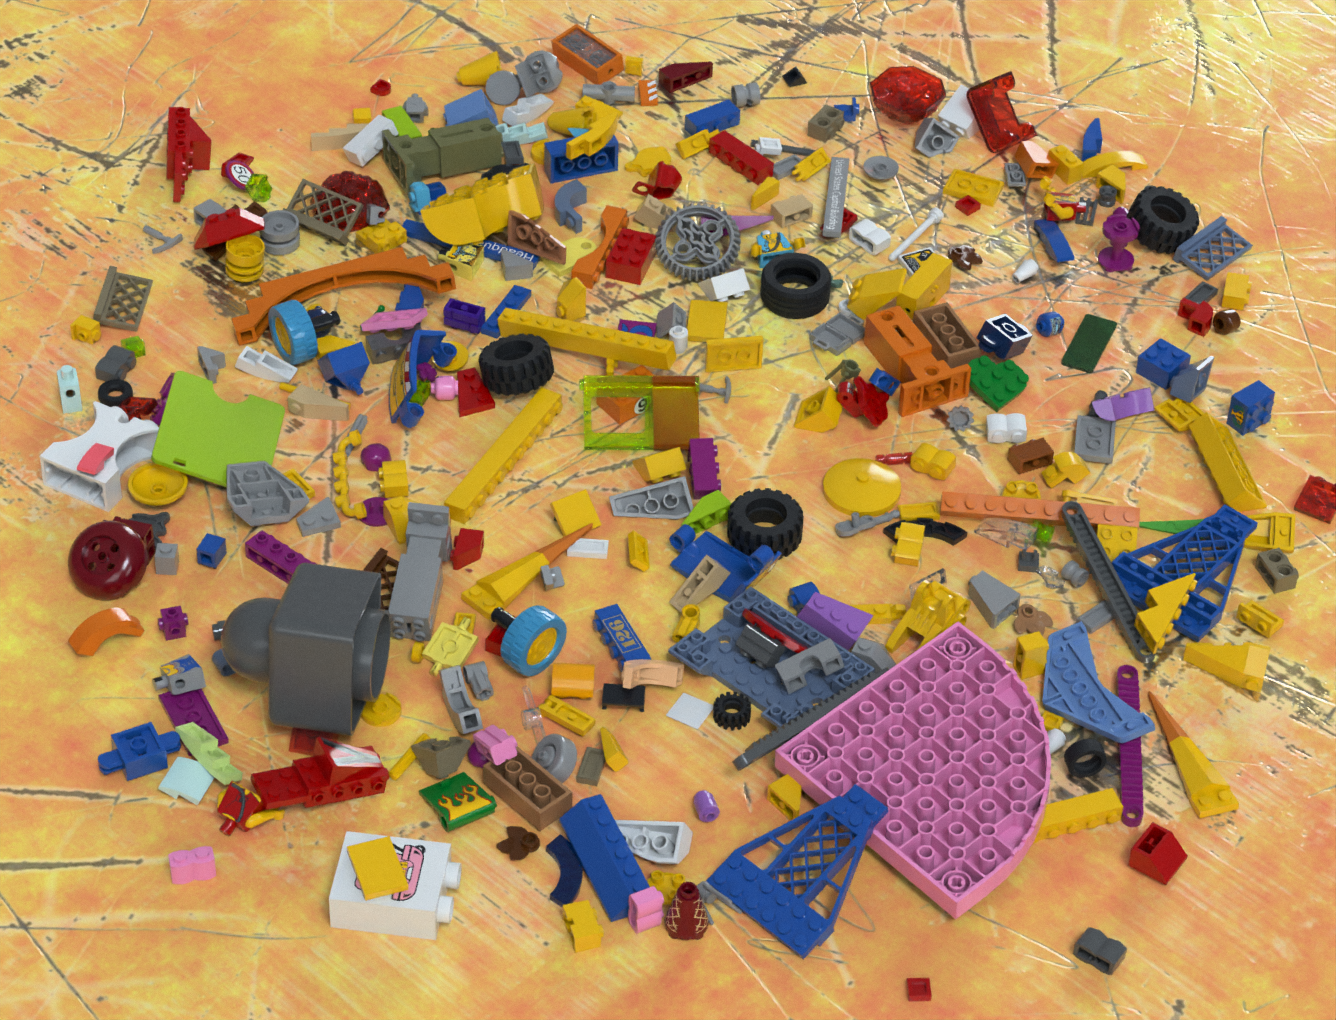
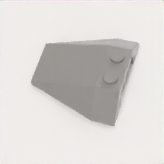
M265 461L227 465V502L232 510L250 526L288 522L309 503V498L301 487Z

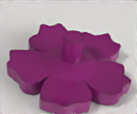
M423 362L416 366L417 370L420 371V378L423 380L427 378L431 382L435 381L437 372L434 368H431L430 364Z

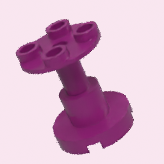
M1114 214L1107 217V220L1103 222L1102 232L1106 238L1110 239V244L1113 246L1104 248L1098 255V261L1105 267V271L1114 272L1132 269L1134 256L1124 248L1128 245V242L1136 239L1139 234L1140 226L1134 218L1130 220L1126 218V215Z

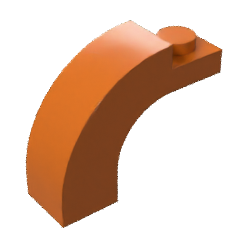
M110 608L95 613L83 621L72 633L68 642L77 654L93 656L107 638L122 633L141 637L145 630L141 626L139 619L132 615L129 616L124 608Z

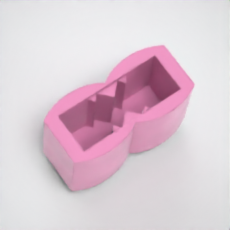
M202 846L191 851L179 850L168 855L173 884H186L193 880H208L216 876L212 847Z
M652 886L629 895L628 920L636 934L661 925L662 918L664 917L662 910L664 897L661 891H657Z

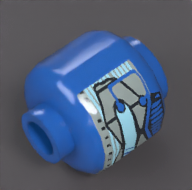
M1055 311L1041 314L1036 323L1038 332L1044 337L1058 335L1064 327L1063 317Z

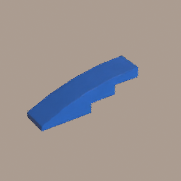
M1047 219L1034 220V228L1040 232V240L1045 244L1046 252L1056 262L1075 260L1069 243L1054 221H1047Z

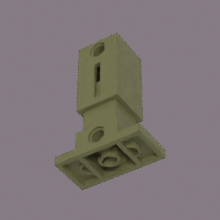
M489 118L428 130V136L411 139L409 135L396 137L389 129L382 130L384 162L407 195L410 192V185L414 182H422L421 177L439 173L443 178L502 164L503 150L501 142H503V136Z

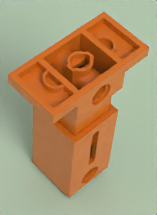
M900 306L866 315L864 345L887 373L903 383L900 389L898 409L901 417L968 397L971 367L968 364H964L951 369L944 359L937 361L931 354L932 345Z

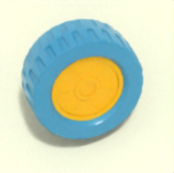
M290 300L270 308L268 313L269 328L276 349L282 359L292 366L316 357L318 351L316 332L340 324V317L336 311L310 319L306 309L297 300Z
M540 605L532 606L524 610L517 617L504 611L502 607L495 608L491 613V620L506 631L501 643V657L505 663L520 674L534 676L541 673L550 666L560 653L566 639V624L563 619L546 607Z

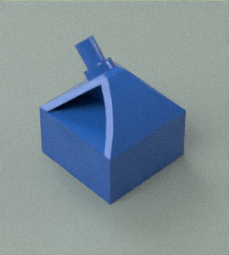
M362 342L327 353L317 360L325 382L343 389L355 391L358 395L363 393L360 382L370 362Z

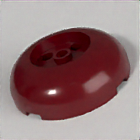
M101 521L92 524L76 537L68 555L70 577L75 586L90 598L101 601L121 598L141 581L147 567V548L137 531L127 524L118 521ZM99 544L100 548L94 551L95 547ZM113 546L119 547L117 552H112ZM94 563H96L95 570L91 571V569L94 567Z

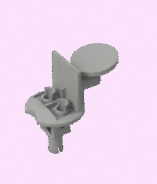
M544 50L534 51L523 62L515 65L517 75L506 70L497 71L492 74L486 83V93L494 103L508 105L518 98L522 87L527 98L537 92H551L561 83L563 72L559 69L557 57L551 52Z

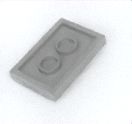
M1078 415L1074 453L1078 454L1084 461L1112 464L1116 421Z

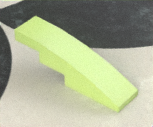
M194 722L175 727V731L180 735L181 740L197 761L222 784L227 785L231 781L237 782L242 780L243 772L230 764V755L218 748L217 738Z

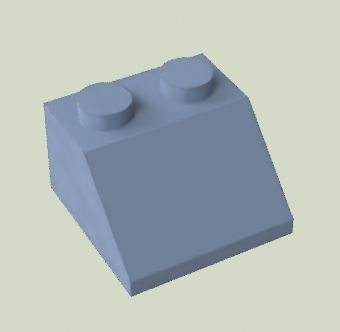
M1209 356L1190 364L1187 368L1181 370L1176 377L1174 376L1170 382V387H1172L1170 395L1189 403L1198 397L1206 389L1214 357Z

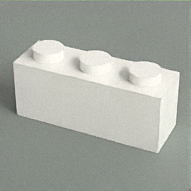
M381 115L373 119L343 147L348 160L361 167L370 161L383 148L382 130L389 129L395 136L399 134L393 121Z

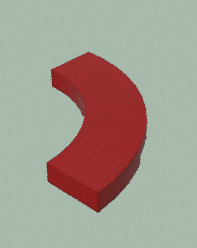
M746 608L744 609L742 616L754 625L756 623V626L771 638L777 639L796 653L808 649L805 645L775 628L763 617Z

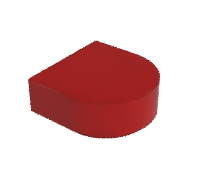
M379 79L370 87V91L378 96H387L391 93V84Z

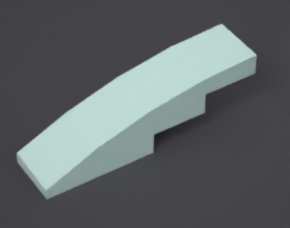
M525 122L509 128L507 123L496 126V129L502 133L503 142L519 141V144H525L548 138L544 122L527 127Z

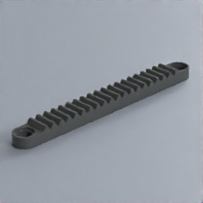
M1075 501L1066 502L1062 507L1061 516L1066 524L1067 531L1070 532V537H1073V542L1076 543L1080 556L1082 555L1083 561L1086 562V567L1089 568V573L1092 574L1093 580L1096 581L1099 592H1102V598L1105 599L1106 605L1109 606V611H1112V617H1115L1119 630H1122V636H1125L1129 649H1132L1138 661L1142 663L1152 662L1155 659L1156 653L1153 654L1151 652L1150 655H1144L1140 652L1141 649H1150L1134 626L1138 612L1084 510ZM1068 509H1074L1077 513L1075 515H1070L1066 511Z
M888 667L876 674L870 672L864 675L855 683H851L843 690L821 701L818 705L816 704L812 709H808L800 716H796L788 723L778 727L775 731L766 734L763 738L753 742L745 750V753L737 757L732 763L740 771L782 746L889 670Z

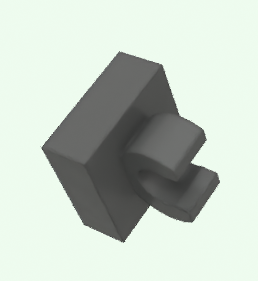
M1023 549L1022 552L1019 551L1018 571L1038 573L1039 553H1037V550H1034V553L1026 552V549Z

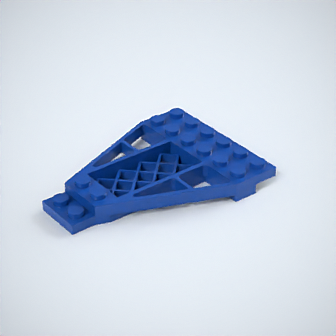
M1224 504L1214 515L1205 518L1197 526L1132 552L1126 553L1123 551L1112 561V565L1132 603L1143 611L1149 609L1145 603L1149 589L1195 573V579L1200 580L1193 592L1189 591L1188 595H1190L1186 606H1181L1182 612L1178 621L1174 620L1172 623L1175 630L1199 642L1222 619L1245 540L1257 528L1258 523ZM1180 542L1169 553L1161 550ZM1211 547L1212 550L1202 551V548ZM1188 548H1197L1198 551L1188 552ZM1153 554L1160 558L1161 561L1152 568L1138 560V558ZM1214 557L1215 561H1205L1204 558ZM1200 558L1201 562H1191L1190 559ZM1186 559L1187 562L1177 563L1176 560ZM1233 564L1227 586L1214 580L1226 567ZM1188 569L1189 573H1179V570ZM1193 569H1203V572H1193ZM1174 570L1175 574H1165V571ZM1209 587L1224 595L1219 607L1199 594Z
M855 784L844 797L839 795L735 849L706 881L714 889L728 897L744 914L804 960L816 945L820 947L834 932V925L865 845L870 839L874 827L889 812L888 807ZM810 821L790 844L784 845L776 839ZM834 826V834H822V827ZM837 826H839V827H840L841 829H843L845 832H844V833H838V828H837ZM819 829V836H813V834ZM850 838L848 846H838V839ZM835 840V848L823 849V841ZM768 842H772L782 852L765 870H761L743 856ZM819 842L820 849L808 851V843ZM804 845V851L798 852ZM835 854L836 859L833 862L824 863V855ZM820 856V864L809 865L808 857ZM805 857V865H793V859ZM852 858L844 882L839 887L831 880ZM790 860V867L783 868ZM821 870V875L818 878L810 879L809 871ZM806 871V879L794 881L795 872ZM790 873L791 881L779 882V874ZM806 885L804 894L795 895L796 886ZM826 885L839 893L829 919H825L808 906Z

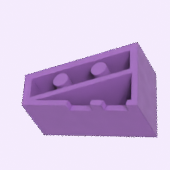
M817 592L811 596L797 615L799 619L826 637L831 638V640L846 650L852 647L874 616Z

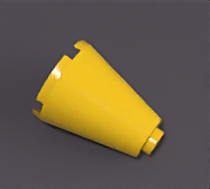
M493 51L460 67L459 72H456L458 82H462V85H486L488 78L492 74L502 70L498 51Z
M587 106L553 112L548 117L547 124L553 131L574 137L568 128L589 129L590 124L598 121L597 112H593L594 107Z

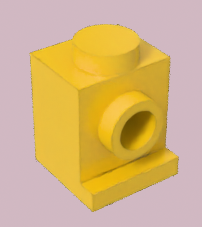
M80 315L70 325L71 338L74 341L79 339L93 345L101 337L100 322Z

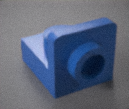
M852 97V105H834V108L844 111L843 119L845 121L856 120V114H859V104H856V97Z

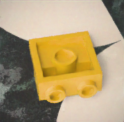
M385 219L384 222L377 223V225L371 224L357 231L356 238L376 254L391 250L407 242V230L396 221L390 223Z

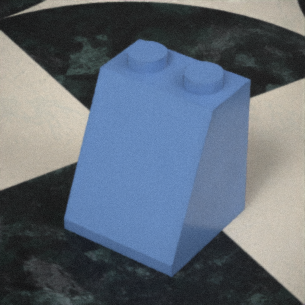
M482 89L444 106L445 113L443 116L448 123L446 126L483 118H489L495 126L499 125L496 112Z

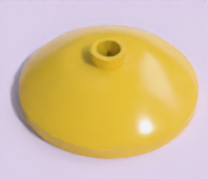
M154 462L140 466L133 471L128 479V490L131 496L143 504L152 506L166 505L176 501L186 492L188 487L186 473Z

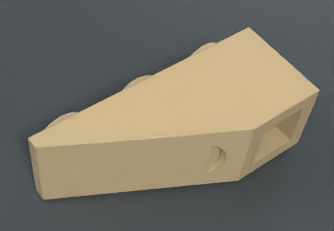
M648 194L638 207L634 219L649 228L658 229L661 221L665 220L666 214L671 216V210H675ZM676 225L670 230L671 232H676Z

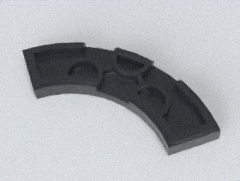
M917 518V520L913 521L901 520L883 529V533L896 543L898 542V539H895L896 527L900 528L901 522L924 525V537L940 539L952 546L967 537V531L949 522H936L931 518Z

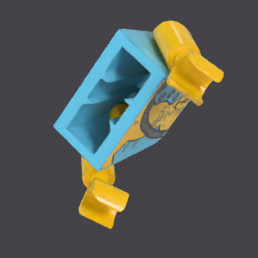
M764 230L757 236V241L751 245L749 255L752 258L757 257L759 268H764L769 261L779 255L794 253V251L800 248H805V240L802 237L796 238L792 242L780 232L771 233L769 230Z

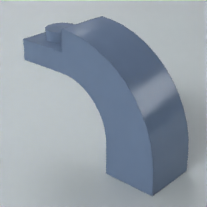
M577 179L565 184L557 191L554 213L555 220L560 227L567 225L576 234L582 232V217L573 208L587 203V188Z

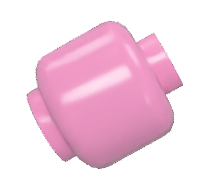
M437 376L435 382H431V394H435L437 400H453L455 395H458V380H455L453 376Z

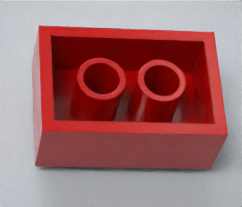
M622 228L606 260V278L641 285L657 253L655 249L656 235Z

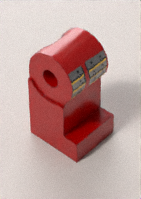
M850 382L838 384V402L854 418L862 415L863 412L857 400V391L854 390L853 384Z

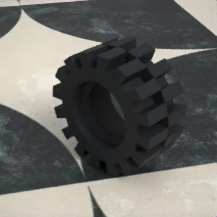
M726 692V696L723 693L720 694V698L717 697L714 701V722H718L719 727L724 725L725 730L731 727V731H734L735 727L738 730L742 726L746 727L751 718V702L747 697L744 698V694L741 693L739 696L737 692H733V695H730V692ZM735 709V710H738L739 712H737V713H729V712H727V711H725V710Z

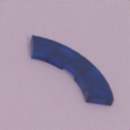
M560 834L546 846V852L553 857L561 872L559 882L550 894V900L563 908V905L574 903L580 892L583 873L582 865L571 843Z

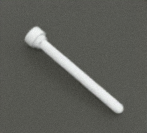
M936 207L930 210L927 219L889 255V260L894 261L931 224L939 223L944 217L943 212Z

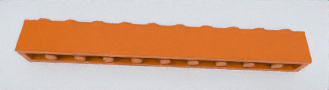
M942 491L940 516L1066 526L1061 516L1062 507L1066 502ZM1079 503L1090 524L1095 529L1098 528V524L1139 528L1140 508ZM1068 509L1066 511L1070 515H1075L1077 513L1074 509Z

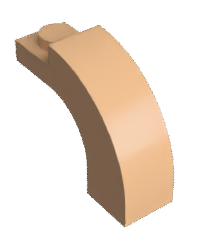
M650 659L624 662L621 674L623 688L631 689L640 684H658L676 688L682 684L684 664Z

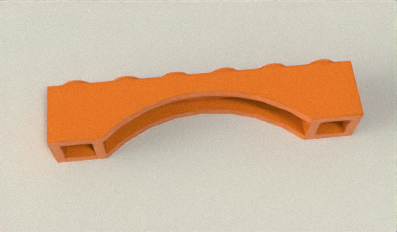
M606 205L601 214V231L604 239L593 252L577 259L572 269L571 279L577 277L589 289H593L595 283L599 282L601 272H604L606 268V260L622 228L628 227L629 217H627V209Z

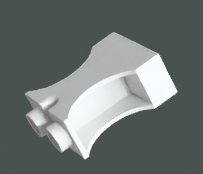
M95 401L93 403L95 417L93 426L77 438L53 442L40 455L43 485L109 512L122 499L120 478L124 472L139 462L151 459L159 427L153 421L147 419L140 420L133 417L129 421L127 414L121 408L116 406L109 407ZM95 443L114 448V455L104 462V469L96 475L77 470L80 460Z

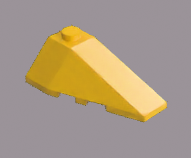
M1231 642L1224 643V645L1186 643L1183 660L1235 686L1261 692L1271 647L1251 642H1243V645H1232Z

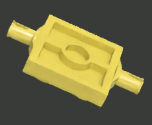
M464 617L459 626L449 625L444 622L440 624L422 652L423 658L435 663L429 671L431 675L437 676L438 670H441L442 667L448 668L460 665L461 668L463 667L479 641L478 636L466 630L471 623L469 618Z

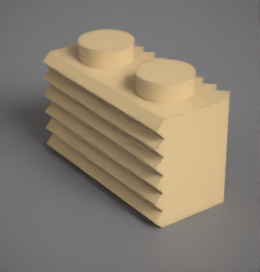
M803 194L791 196L788 199L771 204L770 216H774V220L781 228L806 219H811L813 204Z

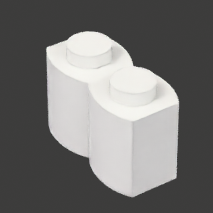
M864 219L850 227L849 239L857 246H862L871 255H876L890 247L891 236L882 228H878L875 223L868 219Z
M1019 413L987 415L986 432L988 442L1003 443L1008 441L1011 443H1021L1026 441L1027 427L1025 415Z

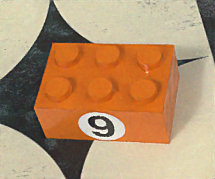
M643 365L636 367L598 386L596 404L620 425L652 409V376L655 375Z

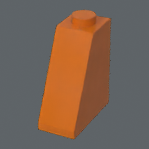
M1021 141L1014 155L1028 178H1043L1046 176L1052 179L1059 166L1057 161L1032 141Z

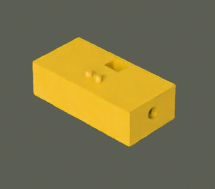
M932 253L903 285L901 294L897 296L896 306H900L912 322L914 311L934 306L949 290L953 260Z

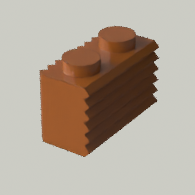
M1044 437L1031 439L1027 443L1015 444L1010 447L1007 459L1018 474H1024L1025 472L1051 465L1053 463L1054 450L1044 440Z

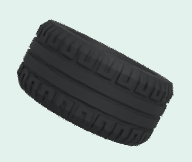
M787 253L773 258L763 268L760 290L761 299L764 305L776 315L789 319H805L820 313L829 303L831 273L819 259L802 253ZM800 283L805 284L809 287L804 289L787 288L783 286V284Z

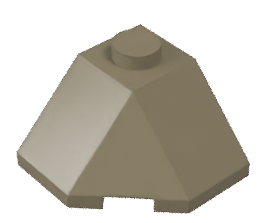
M449 737V741H437V738L427 739L411 745L426 773L442 779L448 777L450 773L457 771L471 743L470 740L461 737Z

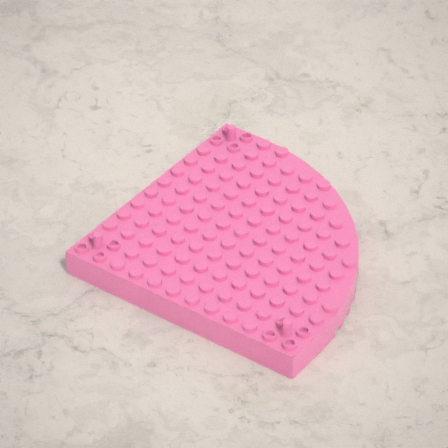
M956 622L776 749L775 767L784 775L788 774L802 786L801 789L820 805L839 795L844 797L857 784L888 807L889 812L874 827L873 833L866 844L953 918L957 919L999 886L1019 865L1033 844L1042 824L1048 802L1051 754L1044 719L1038 711V705L1034 697L1027 691L1025 683L1021 682L1013 668L1010 669L1003 657L960 622Z

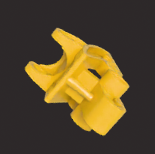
M927 580L923 581L915 592L910 609L885 645L887 651L890 653L895 652L916 632L925 637L917 648L918 650L956 622H960L964 626L967 617L964 615L969 610L971 602L935 580L932 583Z

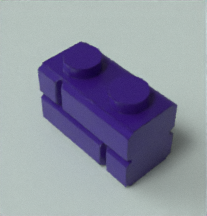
M450 298L443 309L444 325L451 326L452 328H459L470 333L479 334L481 327L485 323V307Z

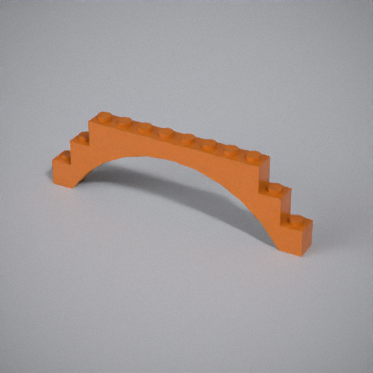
M403 247L271 280L259 284L262 297L245 301L248 314L231 318L239 346L258 341L269 326L268 313L270 308L290 300L302 302L317 294L336 288L377 282L418 286L440 294L456 289L454 274L449 262L430 267L426 255L407 259Z

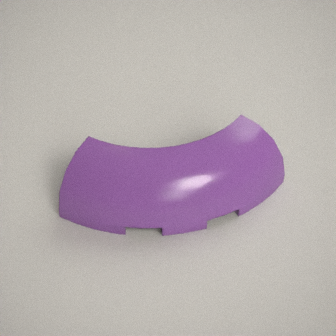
M1150 387L1123 393L1124 397L1116 394L1105 397L1103 400L1092 401L1095 413L1107 421H1116L1124 417L1154 411Z

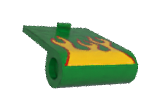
M465 772L419 790V794L438 812L440 822L446 832L494 813L497 807L495 798L484 791Z

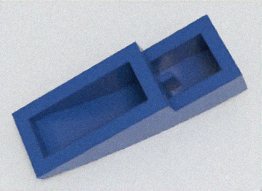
M1095 118L1085 132L1081 153L1082 162L1096 156L1097 153H1101L1103 139L1099 118Z

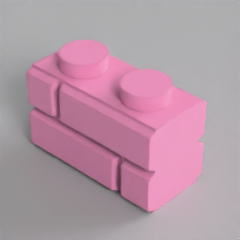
M491 725L485 728L484 731L481 730L473 734L478 752L492 763L499 765L505 762L506 759L509 760L517 756L515 747L518 745L513 735L508 736L504 729L500 730L498 727Z

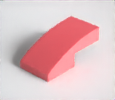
M95 443L82 457L77 470L96 475L104 469V462L114 455V448Z

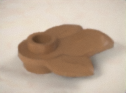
M1023 604L1017 610L1018 617L1014 621V628L1018 634L1026 631L1029 633L1039 631L1043 636L1045 627L1053 626V621L1047 613L1036 610L1030 604Z

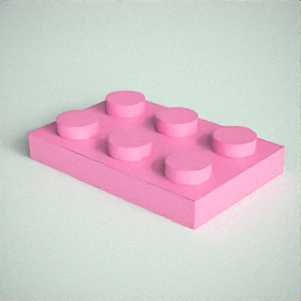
M427 308L375 313L361 324L362 331L375 333L381 331V329H386L387 331H394L401 327L404 330L412 329L415 324L422 322V319L428 315Z

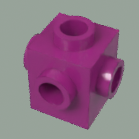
M181 605L160 609L161 618H158L159 630H163L166 641L186 637L185 626L189 625L187 613L182 612Z

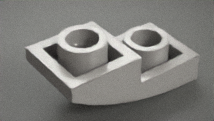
M1005 163L1004 172L1007 185L1026 186L1025 173L1019 163Z

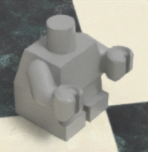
M416 93L408 97L402 106L413 123H424V116H428L426 103Z

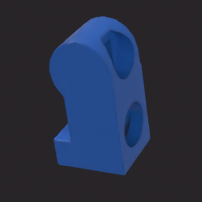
M878 368L875 369L868 380L891 396L901 383L886 371Z

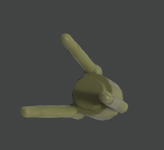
M842 360L841 364L825 377V380L831 378L841 369L842 379L839 382L840 384L845 382L846 379L856 378L861 369L854 360Z

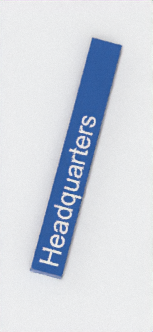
M406 219L402 225L407 230V237L448 248L453 246V244L437 239L431 234L424 223ZM483 240V243L477 244L484 246V257L501 261V250L505 249L532 261L533 270L540 261V256L515 247L488 240Z

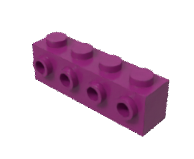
M263 530L245 542L246 557L287 584L299 564H316Z

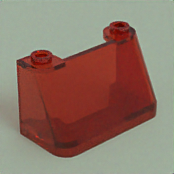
M1012 71L973 86L966 93L968 103L986 147L992 153H998L1021 143V141L1038 136L1031 123H1019L1007 92L1015 86Z

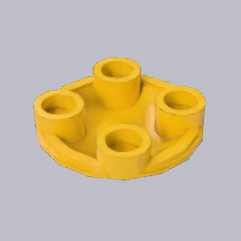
M1024 480L1009 481L1002 494L1005 497L1041 500L1037 484Z
M655 870L651 873V877L647 882L650 887L654 886L657 891H661L664 897L662 905H670L677 889L685 882V876L681 873L674 874Z

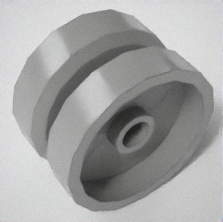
M275 210L261 217L265 221V229L259 232L267 253L286 255L292 253L300 246L299 220L292 212Z

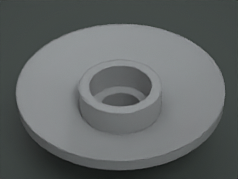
M874 156L864 162L863 169L872 178L889 179L898 173L899 166L895 160L889 157Z

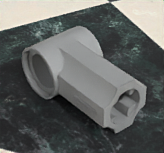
M481 661L463 666L465 681L471 685L476 699L481 701L489 700L493 695V688L488 679L485 662Z

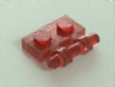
M129 396L118 407L127 414L129 421L133 417L142 420L140 415H149L158 403L155 398Z

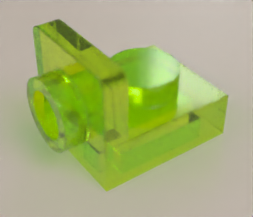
M139 336L121 340V347L134 351L135 358L146 355L144 340L140 339Z

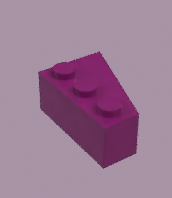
M713 438L689 439L687 460L690 462L689 474H691L693 500L701 499L703 496L717 490L721 491V480L717 479L719 462H715V457L718 456L717 445L713 444Z

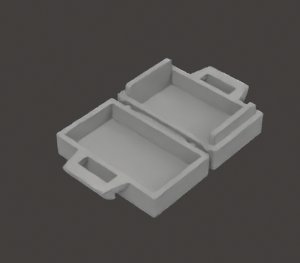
M839 312L826 323L814 329L810 333L809 339L824 351L828 350L838 356L865 336L864 320L854 314L845 316Z

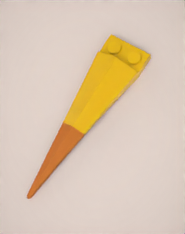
M593 523L477 580L474 586L461 593V599L485 618L491 619V613L495 608L502 607L505 610L540 574L541 566L550 565L565 550L589 532L593 527Z
M1149 691L1148 698L1172 751L1190 805L1198 817L1204 818L1239 809V802L1231 792L1230 785L1153 693Z

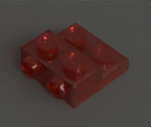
M1310 475L1294 505V510L1331 524L1336 514V483H1330L1320 476Z

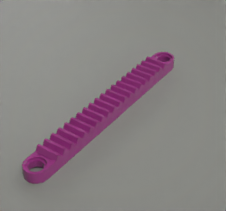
M1131 665L1120 666L1116 677L1117 697L1140 713L1138 671ZM1127 673L1130 674L1132 677L1125 678L1122 676V674ZM1141 736L1125 743H1118L1120 802L1123 805L1121 821L1128 827L1139 826L1142 823L1144 813ZM1128 813H1134V814H1136L1138 817H1137V818H1130V817L1127 816V814H1128Z

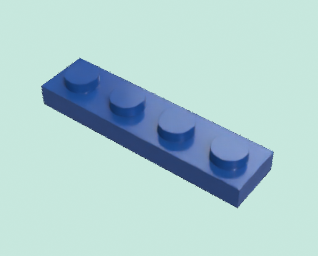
M514 285L483 324L481 334L498 339L501 335L497 321L498 317L505 308L521 310L531 297V290Z

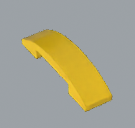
M1115 151L1103 153L1083 161L1082 179L1097 177L1098 172L1111 165L1117 168L1129 166L1131 171L1148 169V164L1142 155L1134 152Z

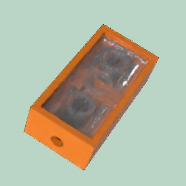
M575 24L551 40L553 55L594 84L602 85L603 82L610 80L624 70L622 54L578 24Z

